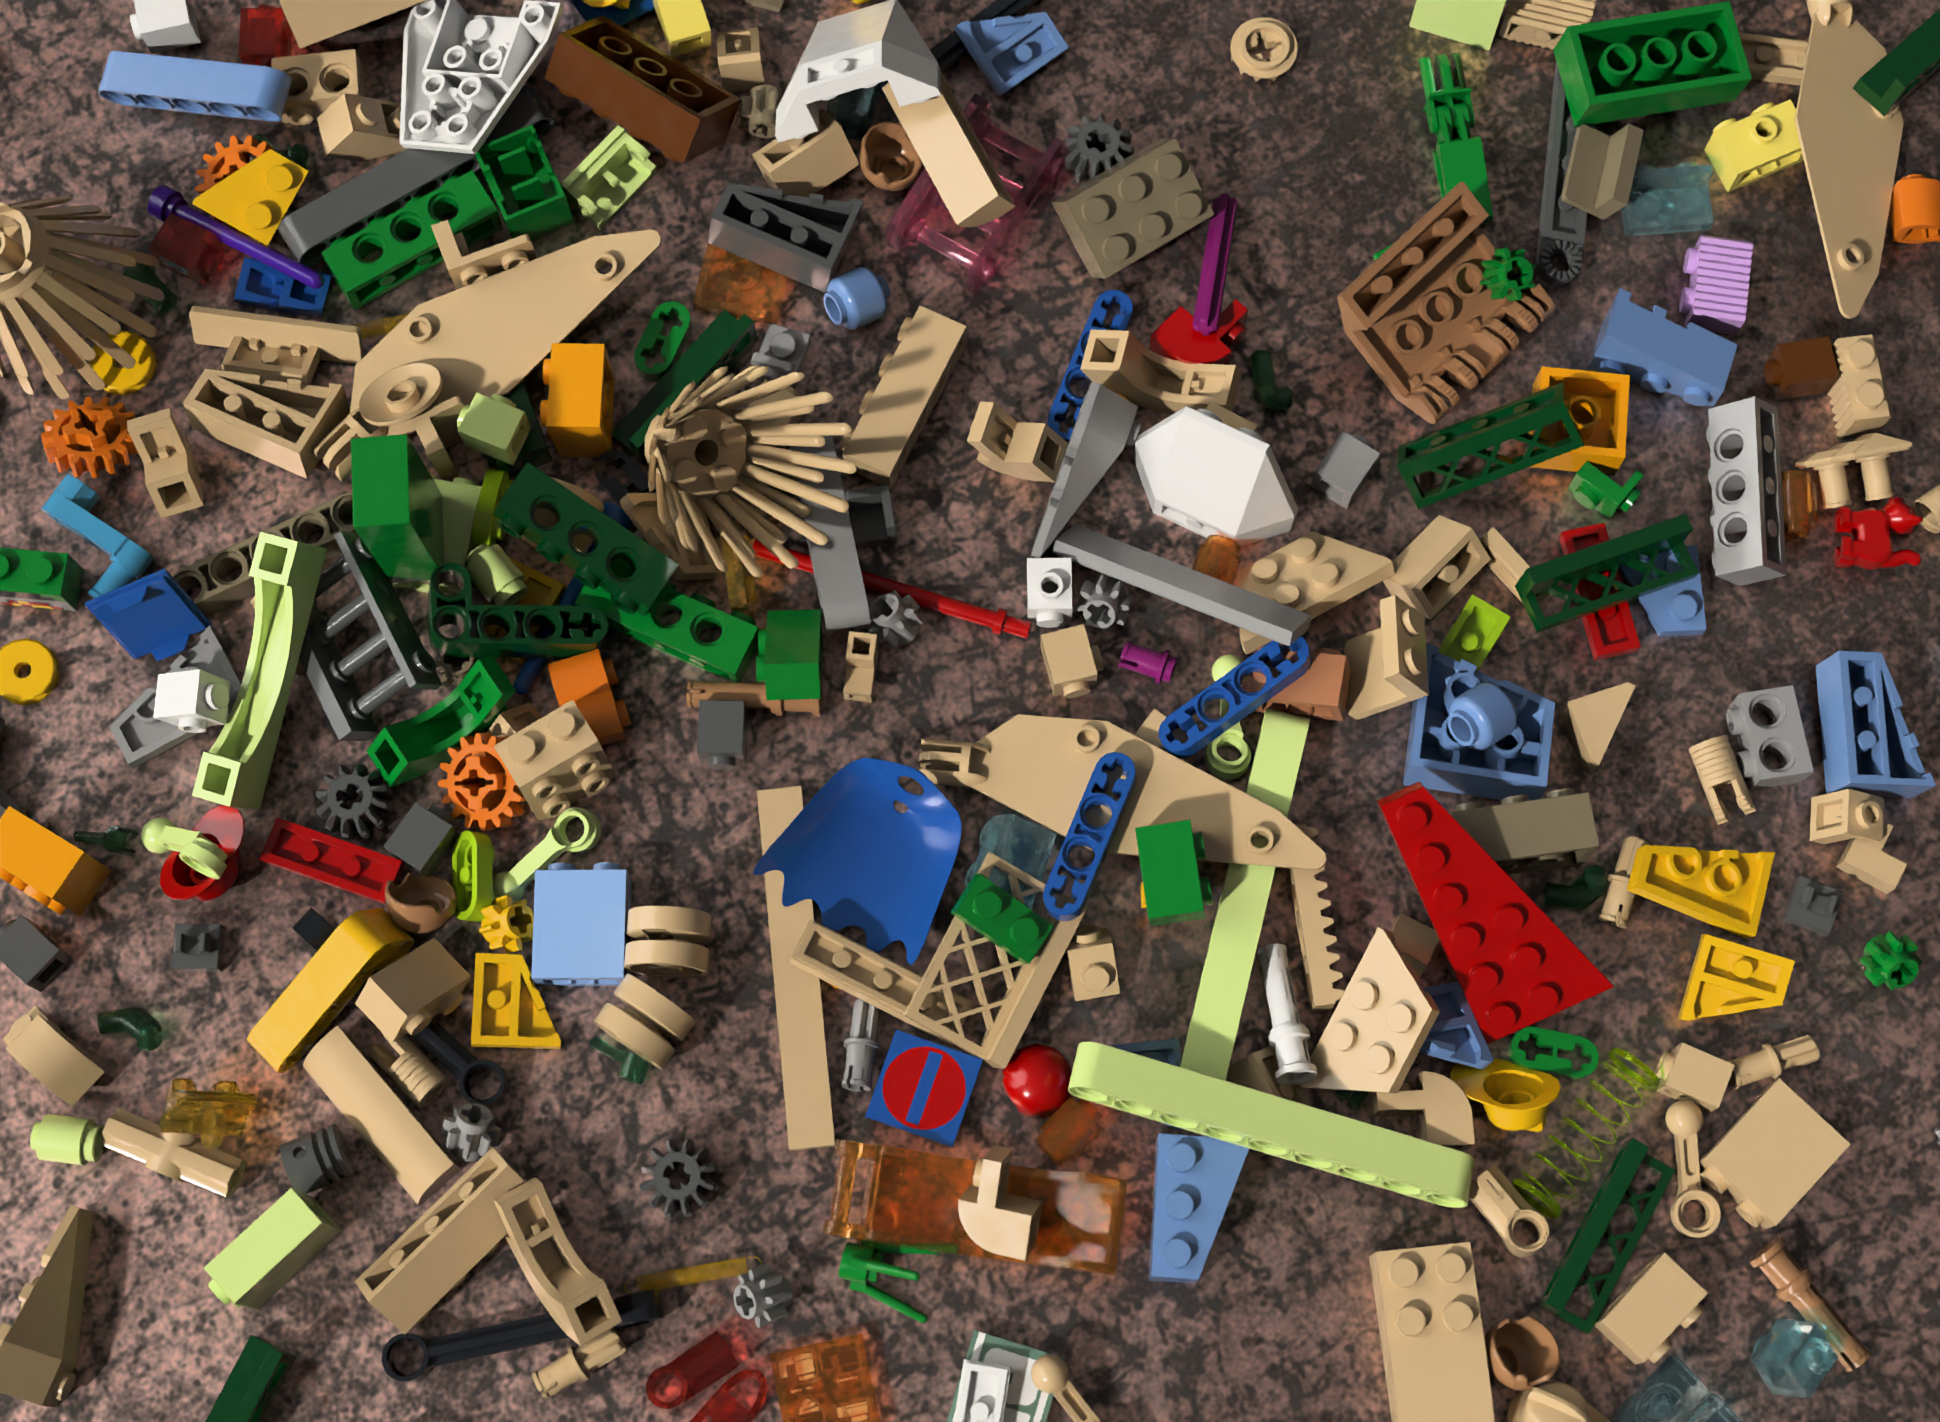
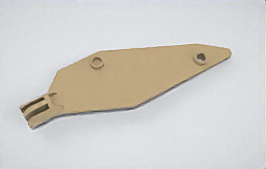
M1806 0L1812 24L1794 121L1838 308L1845 318L1852 319L1859 314L1879 274L1904 123L1899 104L1883 116L1853 89L1859 78L1887 54L1885 48L1854 18L1852 0Z
M653 229L593 236L417 305L355 365L350 414L312 450V453L317 458L323 459L324 465L331 471H335V475L344 482L352 474V438L401 435L416 431L411 420L389 426H377L366 422L359 411V401L365 389L382 374L405 364L427 363L436 367L442 376L443 386L441 392L427 409L455 396L460 397L464 406L466 404L470 405L476 392L487 397H491L492 394L501 396L509 394L551 353L552 343L564 341L660 247L661 237L659 233ZM609 264L613 266L609 273H599V269L603 265Z
M1017 714L975 743L921 739L920 748L924 752L919 754L918 766L922 768L919 771L936 785L971 787L1064 837L1068 833L1099 759L1112 752L1123 753L1130 757L1135 766L1136 784L1108 853L1139 856L1135 828L1190 820L1193 833L1202 831L1206 859L1198 861L1319 870L1326 863L1325 852L1279 810L1108 721ZM1116 766L1114 771H1105L1109 779V786L1105 794L1115 801L1119 800V798H1114L1112 793L1116 780H1125L1127 778L1123 774L1122 766ZM1098 789L1095 791V793H1102ZM1095 805L1086 813V820L1092 826L1101 827L1110 821L1112 812L1104 805ZM1262 837L1269 843L1264 848H1256L1252 845V841ZM1083 846V847H1085V848H1087V849L1093 851L1091 848H1089V847H1087V846Z

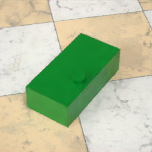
M1730 1L1568 26L1553 49L1574 127H1579L1582 124L1591 125L1732 102L1736 100L1752 79Z
M407 434L352 438L353 528L391 583L429 581L434 569L440 564L445 563L443 502L440 490Z

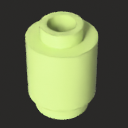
M486 543L481 544L467 555L465 561L468 564L465 568L470 574L471 582L490 605H515L527 594L529 587L524 583L526 577L498 544L489 547Z
M46 1114L41 1122H36L33 1126L30 1146L32 1150H36L38 1159L43 1161L86 1165L89 1161L98 1162L104 1150V1146L101 1145L104 1126L95 1124L93 1119Z

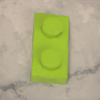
M1472 594L1439 647L1438 652L1459 662L1461 659L1477 666L1476 670H1479L1511 616Z

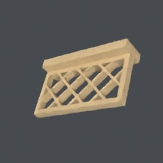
M992 853L986 855L977 874L980 873L987 879L993 868L1006 874L1013 893L1011 896L1023 904L1024 896L1039 893L1043 896L1045 883ZM1018 882L1030 889L1021 892ZM1055 893L1053 895L1057 900L1058 908L1063 909L1066 903L1074 904L1076 902L1073 897H1067L1064 894ZM1086 904L1081 915L1070 921L1057 920L1047 912L1044 919L1054 926L1030 964H1023L1019 960L1009 963L1006 951L995 944L1001 966L981 972L978 970L972 946L990 940L986 937H981L970 941L965 922L954 916L903 1016L972 1055L983 1059V1063L991 1068L1005 1069L1089 905ZM958 934H959L962 943L953 946V944H954V942H955V940H956V938H957V936H958ZM964 949L971 975L948 981L944 961L949 953ZM1019 966L1013 978L1011 968ZM1003 971L1008 989L1003 999L988 1003L981 977ZM938 975L941 984L932 986ZM973 980L980 1006L958 1013L950 987ZM943 990L949 1016L933 1020L918 1012L927 994ZM998 1007L992 1019L990 1009ZM982 1012L987 1030L980 1044L977 1045L965 1038L960 1018ZM952 1021L954 1031L942 1024Z

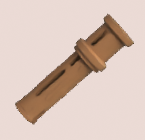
M823 679L821 699L767 700L764 682L688 680L687 690H690V692H686L688 708L699 707V700L744 701L747 709H771V713L776 716H784L785 712H812L814 717H821L823 712Z
M1779 1236L1773 1239L1749 1259L1750 1265L1753 1268L1759 1267L1776 1287L1775 1295L1779 1300L1784 1302L1790 1301L1847 1372L1853 1371L1854 1366L1856 1368L1861 1366L1869 1359L1871 1352L1857 1339L1846 1323L1812 1284L1814 1281L1813 1273L1809 1268L1802 1269L1784 1247L1786 1244L1784 1238Z

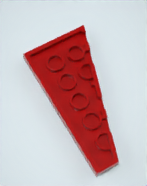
M1420 781L1377 801L1487 1044L1614 987L1609 979L1598 970Z

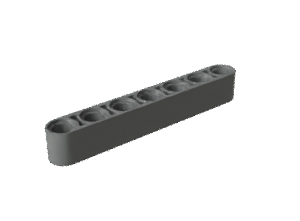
M528 85L523 86L483 145L532 124L538 139L541 140L552 131L555 126V120L534 89ZM408 148L292 212L280 222L278 231L298 262L308 267L314 266L324 261L321 252L328 249L330 244L336 239L343 236L350 237L366 228L373 219L379 216H388L398 211L410 199L433 192L440 188L447 179L455 175H464L473 170L475 175H478L482 171L475 154Z

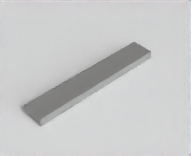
M1075 524L1054 540L1053 553L1057 556L1071 558L1072 562L1283 645H1292L1309 630L1312 615Z

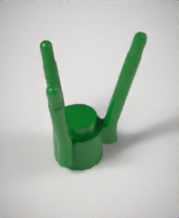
M864 1238L861 1245L847 1242L841 1258L838 1276L841 1279L851 1281L850 1290L865 1293L921 1323H926L928 1320L926 1314L869 1284V1281L877 1283L881 1273L913 1281L920 1279L919 1272L883 1263L884 1255L877 1253L953 1255L957 1253V1247L939 1244L876 1242Z

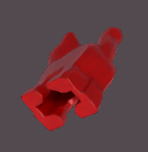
M1900 497L1890 498L1881 509L1868 508L1856 511L1852 510L1849 506H1841L1834 515V532L1850 533L1853 540L1849 536L1842 535L1840 547L1835 548V567L1850 568L1858 566L1867 570H1876L1879 568L1899 567L1904 564L1919 565L1922 557L1918 552L1909 549L1893 551L1890 533L1896 535L1911 534L1914 532V526L1921 523L1923 518L1916 516L1915 509L1907 505L1905 500Z

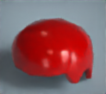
M1034 1043L1019 1048L1013 1053L1006 1068L1003 1069L1004 1078L1002 1082L1004 1090L1018 1111L1025 1116L1040 1119L1049 1118L1061 1113L1073 1098V1095L1068 1091L1072 1069L1065 1056L1055 1047Z

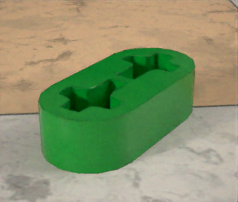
M669 301L659 305L653 312L635 349L634 361L637 371L647 381L658 382L680 358L689 340L693 328L689 311L681 303ZM674 316H678L682 326H673L668 336L665 337L666 327L664 319L671 321ZM661 346L660 354L664 363H655L652 368H649L645 357L653 358Z
M1526 1027L1519 1030L1511 1038L1508 1045V1055L1512 1063L1567 1080L1586 1078L1596 1069L1599 1062L1597 1048L1589 1039L1539 1027ZM1529 1037L1535 1039L1536 1047L1550 1050L1549 1055L1536 1054L1530 1061L1526 1059V1051L1519 1049V1044H1524ZM1575 1047L1580 1048V1056L1587 1058V1063H1583L1577 1070L1572 1069V1061L1557 1057V1053L1567 1054L1573 1051Z

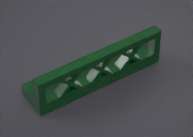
M1940 9L1860 77L1854 85L1853 89L1883 116L1888 114L1940 68Z
M724 309L610 433L612 440L645 466L647 464L644 455L645 436L651 421L657 414L662 416L667 406L670 409V405L675 402L682 390L692 381H695V387L692 390L694 392L715 370L727 366L728 368L725 375L718 381L726 377L758 342L754 321L745 314L737 320Z
M1562 382L1398 446L1397 467L1419 509L1583 447L1584 439L1570 411V396ZM1559 420L1563 421L1570 436L1555 443L1539 438L1544 426ZM1510 439L1528 444L1523 455L1513 459L1497 452L1501 443ZM1468 455L1486 460L1482 470L1473 474L1457 470L1456 467L1460 458ZM1429 470L1445 476L1441 486L1424 493L1415 477Z
M1683 514L1527 568L1516 583L1515 588L1537 633L1695 578L1699 571L1683 542L1692 532L1693 527L1687 515ZM1672 550L1681 570L1669 573L1653 566L1657 554ZM1649 558L1647 563L1641 561L1643 559ZM1628 566L1642 572L1643 575L1639 585L1630 587L1614 580L1618 568ZM1610 571L1608 577L1602 575L1603 573ZM1649 576L1656 578L1648 581ZM1587 579L1603 586L1600 598L1591 601L1575 594L1578 583ZM1570 585L1569 590L1563 589V587ZM1610 590H1613V591L1616 592V593H1613V594L1608 595ZM1548 593L1564 600L1561 611L1545 617L1536 597ZM1570 603L1576 605V607L1568 609Z
M1634 1138L1622 1144L1537 1304L1538 1307L1587 1335L1590 1334L1676 1171L1647 1154L1649 1147ZM1640 1164L1660 1174L1652 1191L1635 1195L1631 1181ZM1626 1192L1627 1198L1622 1199ZM1648 1198L1640 1212L1637 1201ZM1629 1203L1635 1224L1630 1232L1614 1236L1610 1221L1619 1205ZM1626 1239L1620 1252H1618L1615 1241ZM1608 1244L1614 1263L1609 1273L1592 1277L1588 1262L1597 1246ZM1583 1274L1584 1280L1579 1281L1580 1277ZM1604 1280L1597 1294L1594 1282ZM1582 1285L1587 1286L1592 1302L1584 1320L1565 1309L1575 1287Z
M251 1335L205 1422H262L297 1356L257 1336Z

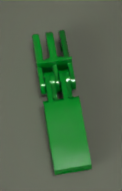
M1460 52L1452 53L1450 63L1446 54L1436 55L1434 59V75L1430 57H1421L1418 61L1426 99L1423 112H1426L1430 133L1435 134L1438 140L1436 151H1433L1432 156L1441 199L1459 182L1464 181L1489 215L1480 225L1489 224L1493 220V210L1482 141L1480 136L1471 137L1470 128H1474L1475 124L1470 96L1472 88L1466 87Z

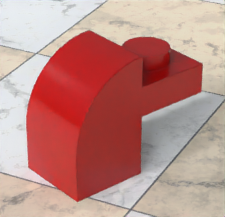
M1235 299L1220 314L1218 330L1211 332L1210 336H1203L1202 332L1195 331L1192 326L1194 317L1180 306L1151 334L1149 350L1163 357L1187 364L1229 365L1232 352L1230 348H1233L1247 332L1245 325L1248 309Z

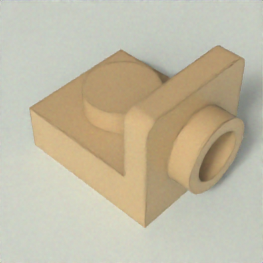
M1853 789L1811 797L1809 841L1820 844L1852 838L1873 843L1882 841L1884 799Z

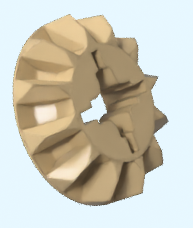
M1268 17L1248 20L1239 26L1232 37L1230 45L1231 61H1234L1238 66L1240 74L1246 73L1252 76L1256 82L1267 78L1274 82L1279 75L1289 73L1291 66L1296 60L1298 52L1296 37L1291 29L1279 20ZM1258 38L1266 49L1273 48L1268 62L1260 53L1254 54L1257 50Z

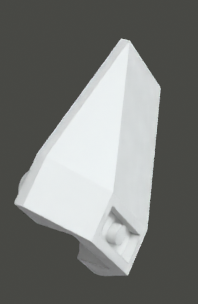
M427 0L413 5L404 28L400 145L403 148L476 154L552 45L565 8L562 3L524 0L518 18L470 15L457 0Z
M888 0L817 23L776 109L775 137L778 143L793 138H804L810 133L819 131V100H830L839 94L849 91L871 88L880 82L888 80L900 107L912 103H923L941 95L939 64L898 0Z
M1185 406L1138 435L1134 444L1133 459L1153 513L1231 550L1291 531L1298 512L1297 505L1271 446L1263 442V438L1256 432L1247 428H1239L1237 430L1222 423L1221 418L1209 410L1197 409L1196 411Z

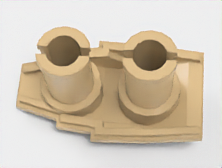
M1879 433L1863 434L1854 441L1838 443L1828 450L1810 453L1795 464L1799 469L1813 467V471L1818 470L1823 509L1852 504L1845 465H1849V460H1855V463L1860 462L1866 495L1865 501L1879 500L1895 496L1892 489L1888 457H1892V452L1910 449L1912 442Z

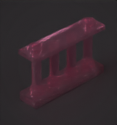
M976 93L963 112L979 141L985 140L1035 168L1023 187L998 174L1016 207L1007 212L1001 221L995 219L986 224L975 226L991 235L978 255L926 226V220L924 219L931 208L938 209L941 207L948 212L949 210L925 168L886 226L887 246L902 253L909 242L915 243L919 241L969 269L967 271V290L973 294L976 293L982 282L988 284L992 280L999 266L997 259L1048 180L1054 183L1064 167L1062 140L1055 137L1045 154L993 126L990 119V101Z

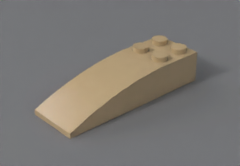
M1463 1242L1378 1251L1370 1255L1369 1260L1392 1422H1495L1471 1243Z

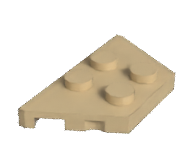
M1313 531L1236 572L1237 587L1312 615L1311 620L1395 574L1393 563L1389 558ZM1240 628V640L1246 655L1272 641Z
M1381 927L1377 928L1310 1057L1311 1063L1316 1065L1317 1076L1308 1082L1297 1084L1300 1087L1398 1093L1440 1010L1431 995L1421 987L1420 977L1412 964L1406 962L1393 942L1396 938L1391 931Z

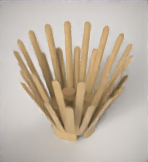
M67 196L42 200L35 198L10 205L0 202V340L22 389L30 395L34 394V387L30 381L27 366L3 312L59 398H69V392L59 378V375L63 374V368L30 318L93 389H104V381L85 361L93 360L96 357L95 351L57 313L126 369H131L135 366V359L82 315L112 335H117L121 331V326L100 310L149 338L155 336L156 328L76 280L127 302H132L135 299L134 293L161 302L164 300V293L158 288L65 252L126 267H135L136 263L158 266L159 261L150 254L53 233L63 232L137 238L141 235L133 228L62 221L108 220L112 217L110 214L102 213V209L98 206L81 205L43 208L67 203L71 199V197ZM0 356V376L4 377L5 369Z
M725 366L715 370L694 392L692 390L695 387V381L689 383L679 394L675 402L670 405V409L667 406L662 416L657 414L651 421L645 436L644 455L649 464L648 486L651 492L654 490L656 483L658 516L664 526L668 521L667 498L680 542L685 548L689 550L691 548L694 553L698 551V545L684 506L716 567L725 573L728 572V566L696 504L697 502L750 574L754 577H763V570L754 559L756 557L755 550L717 502L788 568L797 567L799 565L797 558L781 545L787 541V536L744 499L817 545L823 546L828 542L829 537L796 516L808 517L811 513L810 507L770 486L844 513L849 508V503L845 499L779 474L820 484L824 480L823 473L819 470L803 466L854 474L857 470V465L851 460L764 445L823 447L825 445V438L823 436L849 435L852 429L847 423L752 424L809 414L814 411L815 405L829 403L833 401L834 397L831 393L823 391L733 410L786 389L804 379L805 374L792 372L721 400L763 376L770 369V366H750L735 377H733V374H730L718 381L727 372L728 367Z

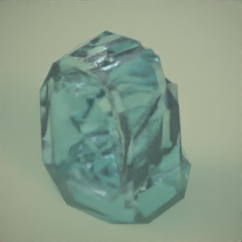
M879 83L871 88H860L839 94L829 100L826 112L841 125L847 139L862 140L871 127L879 97Z

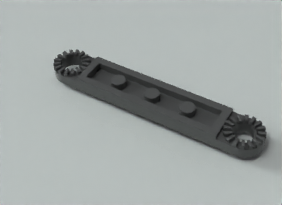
M1557 63L1554 72L1536 253V270L1540 278L1546 283L1553 286H1564L1577 276L1582 267L1581 261L1583 245L1585 243L1587 212L1567 204L1561 199L1574 137L1578 127H1574ZM1596 124L1587 125L1594 129L1596 128ZM1558 254L1564 257L1568 263V271H1563L1562 273L1561 271L1555 272L1556 269H1552V265H1549L1550 260L1548 258L1550 255Z

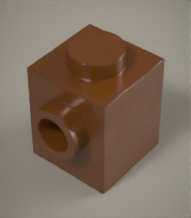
M1829 336L1777 344L1764 364L1766 383L1769 387L1774 388L1777 401L1827 393L1839 378V372Z

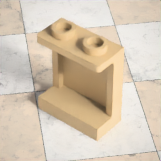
M1780 1078L1767 1084L1755 1097L1757 1100L1707 1154L1699 1158V1166L1703 1171L1700 1174L1702 1180L1719 1194L1727 1193L1738 1204L1736 1207L1738 1214L1754 1227L1761 1225L1764 1229L1778 1225L1851 1145Z

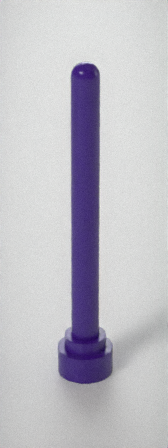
M161 185L151 194L147 207L150 216L167 224L181 221L313 289H319L324 285L325 279L320 272L189 207L180 192L166 185Z

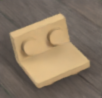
M448 220L431 225L456 290L537 259L528 234L470 253L462 232L454 235Z

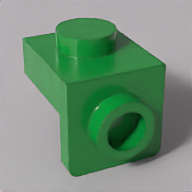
M1586 461L1575 474L1568 489L1574 492L1575 499L1582 506L1591 510L1596 509L1610 520L1619 508L1627 513L1643 492L1637 486L1644 477V474L1637 469L1625 485L1621 487Z

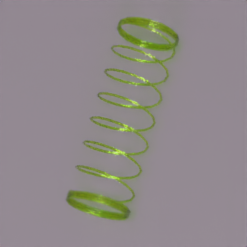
M1612 1048L1608 1052L1609 1058L1622 1072L1644 1086L1631 1082L1605 1061L1601 1063L1617 1077L1630 1083L1640 1096L1642 1104L1634 1106L1616 1099L1610 1092L1592 1079H1589L1588 1082L1601 1093L1615 1100L1624 1110L1628 1117V1122L1620 1124L1601 1116L1582 1099L1575 1097V1100L1582 1107L1600 1117L1611 1129L1615 1140L1607 1142L1593 1137L1568 1117L1561 1116L1565 1122L1585 1134L1600 1152L1601 1159L1593 1160L1572 1151L1554 1135L1548 1134L1554 1142L1571 1152L1585 1168L1587 1177L1579 1178L1557 1168L1538 1152H1534L1539 1159L1556 1169L1571 1186L1574 1195L1570 1197L1556 1193L1540 1184L1524 1170H1520V1172L1539 1185L1554 1202L1540 1190L1522 1179L1515 1178L1511 1183L1527 1203L1550 1218L1559 1219L1562 1215L1561 1207L1551 1193L1571 1199L1576 1196L1574 1187L1565 1175L1578 1180L1589 1179V1171L1579 1157L1592 1162L1603 1160L1602 1152L1593 1139L1606 1144H1614L1617 1141L1616 1134L1608 1122L1627 1126L1630 1123V1117L1621 1104L1638 1108L1644 1105L1643 1098L1635 1086L1643 1089H1655L1660 1083L1657 1075L1645 1063L1620 1048ZM1615 1054L1624 1057L1628 1061L1635 1064L1638 1068L1645 1072L1653 1082L1633 1072L1625 1064H1623ZM1522 1188L1526 1189L1527 1191L1535 1195L1537 1198L1543 1201L1550 1209L1546 1208L1545 1206L1537 1202L1535 1199L1529 1196Z

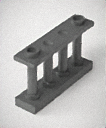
M339 531L334 537L343 556L321 572L299 660L338 740L367 741L379 732L372 719V711L406 686L413 689L437 690L442 686V683L435 671L436 663L434 659L425 651L389 578L357 533ZM352 572L362 593L324 621L316 606V598ZM371 609L381 631L345 658H342L334 642L335 635ZM390 647L400 669L361 697L353 681V673Z

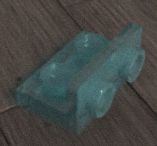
M1685 162L1673 168L1656 169L1651 165L1636 167L1628 205L1621 209L1625 236L1710 230L1714 223L1708 182L1713 175L1712 166H1698L1694 162Z
M1011 813L993 816L984 825L980 833L979 843L982 846L976 862L967 871L965 886L967 887L974 875L977 874L988 853L998 856L1041 881L1057 834ZM993 868L988 879L1008 894H1013L1008 876ZM1018 882L1021 892L1030 889ZM1037 893L1023 897L1025 906L1030 909L1032 908Z

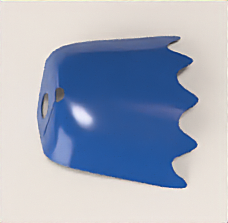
M864 757L847 764L829 779L768 848L755 866L753 873L754 875H763L772 870L781 871L784 874L782 905L784 907L791 906L805 899H812L820 907L822 925L835 932L848 926L862 928L866 934V947L877 953L893 941L901 940L907 950V961L912 965L917 960L924 946L959 850L962 835L960 815L946 796L919 770L895 762ZM906 776L916 780L923 787L924 793L915 795L906 791L899 784V777ZM898 800V802L905 804L909 809L904 813L897 812L894 809V801Z

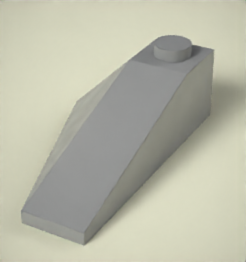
M1092 381L1083 399L1029 558H1041L1120 456L1125 444L1133 446L1141 426V421L1134 419L1138 406L1099 383Z

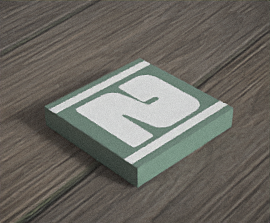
M974 1330L965 1359L1011 1367L1003 1422H1046L1053 1394L1042 1392L1034 1385L1031 1378V1370L1038 1358L1050 1353ZM961 1375L947 1422H954Z

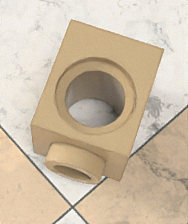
M1682 1042L1673 1048L1671 1052L1665 1050L1655 1071V1076L1661 1078L1656 1092L1677 1101L1686 1100L1693 1102L1701 1111L1710 1113L1719 1108L1735 1065Z

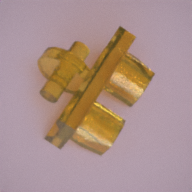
M175 1078L166 1094L167 1106L159 1121L162 1133L200 1135L204 1148L217 1149L221 1145L224 1136L243 1135L247 1117L257 1106L255 1094L241 1093L236 1081H219L212 1085L210 1091H197L196 1084L192 1079Z

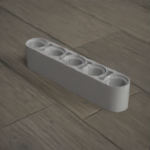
M823 436L825 438V445L823 447L788 446L789 450L837 458L832 436ZM803 466L821 471L824 475L823 482L816 484L794 478L797 482L846 500L840 472ZM798 496L799 502L809 506L811 509L810 515L802 519L829 537L828 542L823 546L817 545L807 538L826 632L869 625L868 602L848 510L841 513Z

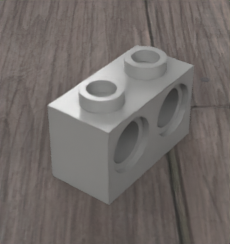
M1793 685L1740 693L1731 702L1730 708L1727 709L1726 713L1727 725L1731 735L1737 736L1740 752H1737L1736 760L1743 778L1747 779L1749 791L1801 783L1814 772ZM1753 709L1765 711L1770 718L1771 724L1765 726L1758 723L1753 717ZM1763 752L1774 753L1780 760L1781 768L1774 769L1769 767L1763 760Z

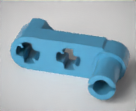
M67 474L41 507V510L57 523L110 557L109 559L112 563L88 593L93 598H96L131 583L134 578L140 579L155 558L141 546L89 513L101 497L85 483Z

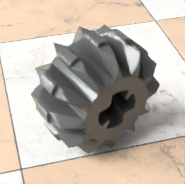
M1102 112L1098 115L1097 122H1092L1084 115L1081 118L1080 127L1070 125L1068 128V139L1062 142V153L1066 156L1064 158V166L1066 171L1075 170L1077 183L1086 177L1094 178L1134 154V148L1129 145L1132 139L1130 130L1120 131L1121 122L1119 118L1108 124L1105 123V116Z
M358 763L353 773H351L345 764H340L339 778L335 780L332 775H324V781L330 787L329 790L321 789L315 791L317 799L324 802L316 809V813L321 819H327L325 827L331 833L341 830V836L346 840H351L357 830L366 839L370 837L369 825L372 823L380 829L385 828V822L379 815L380 813L393 812V805L385 800L393 794V790L388 784H381L383 777L378 770L368 774L367 766L363 763ZM359 794L363 798L361 803H353L352 808L350 809L346 805L348 800H356L357 795Z
M670 1138L666 1140L667 1155L663 1156L655 1147L650 1150L651 1156L658 1161L656 1167L650 1164L641 1165L640 1171L646 1175L654 1176V1179L641 1183L640 1189L644 1193L657 1191L648 1202L653 1209L660 1207L666 1201L664 1214L667 1217L673 1218L678 1204H681L684 1216L689 1218L693 1216L691 1201L696 1200L704 1209L709 1206V1201L701 1195L703 1189L710 1192L718 1191L719 1185L711 1180H706L705 1177L719 1172V1168L716 1163L702 1165L710 1155V1151L706 1147L699 1149L692 1156L694 1151V1141L692 1139L686 1138L681 1152H678L675 1140ZM678 1167H684V1172L691 1179L686 1186L680 1183L682 1189L678 1190L675 1189V1184L669 1180V1175L673 1170L679 1173Z

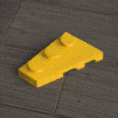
M1644 845L1636 850L1627 891L1742 938L1749 939L1757 934L1775 852L1741 853L1738 850L1727 849L1708 851L1697 850L1694 847Z

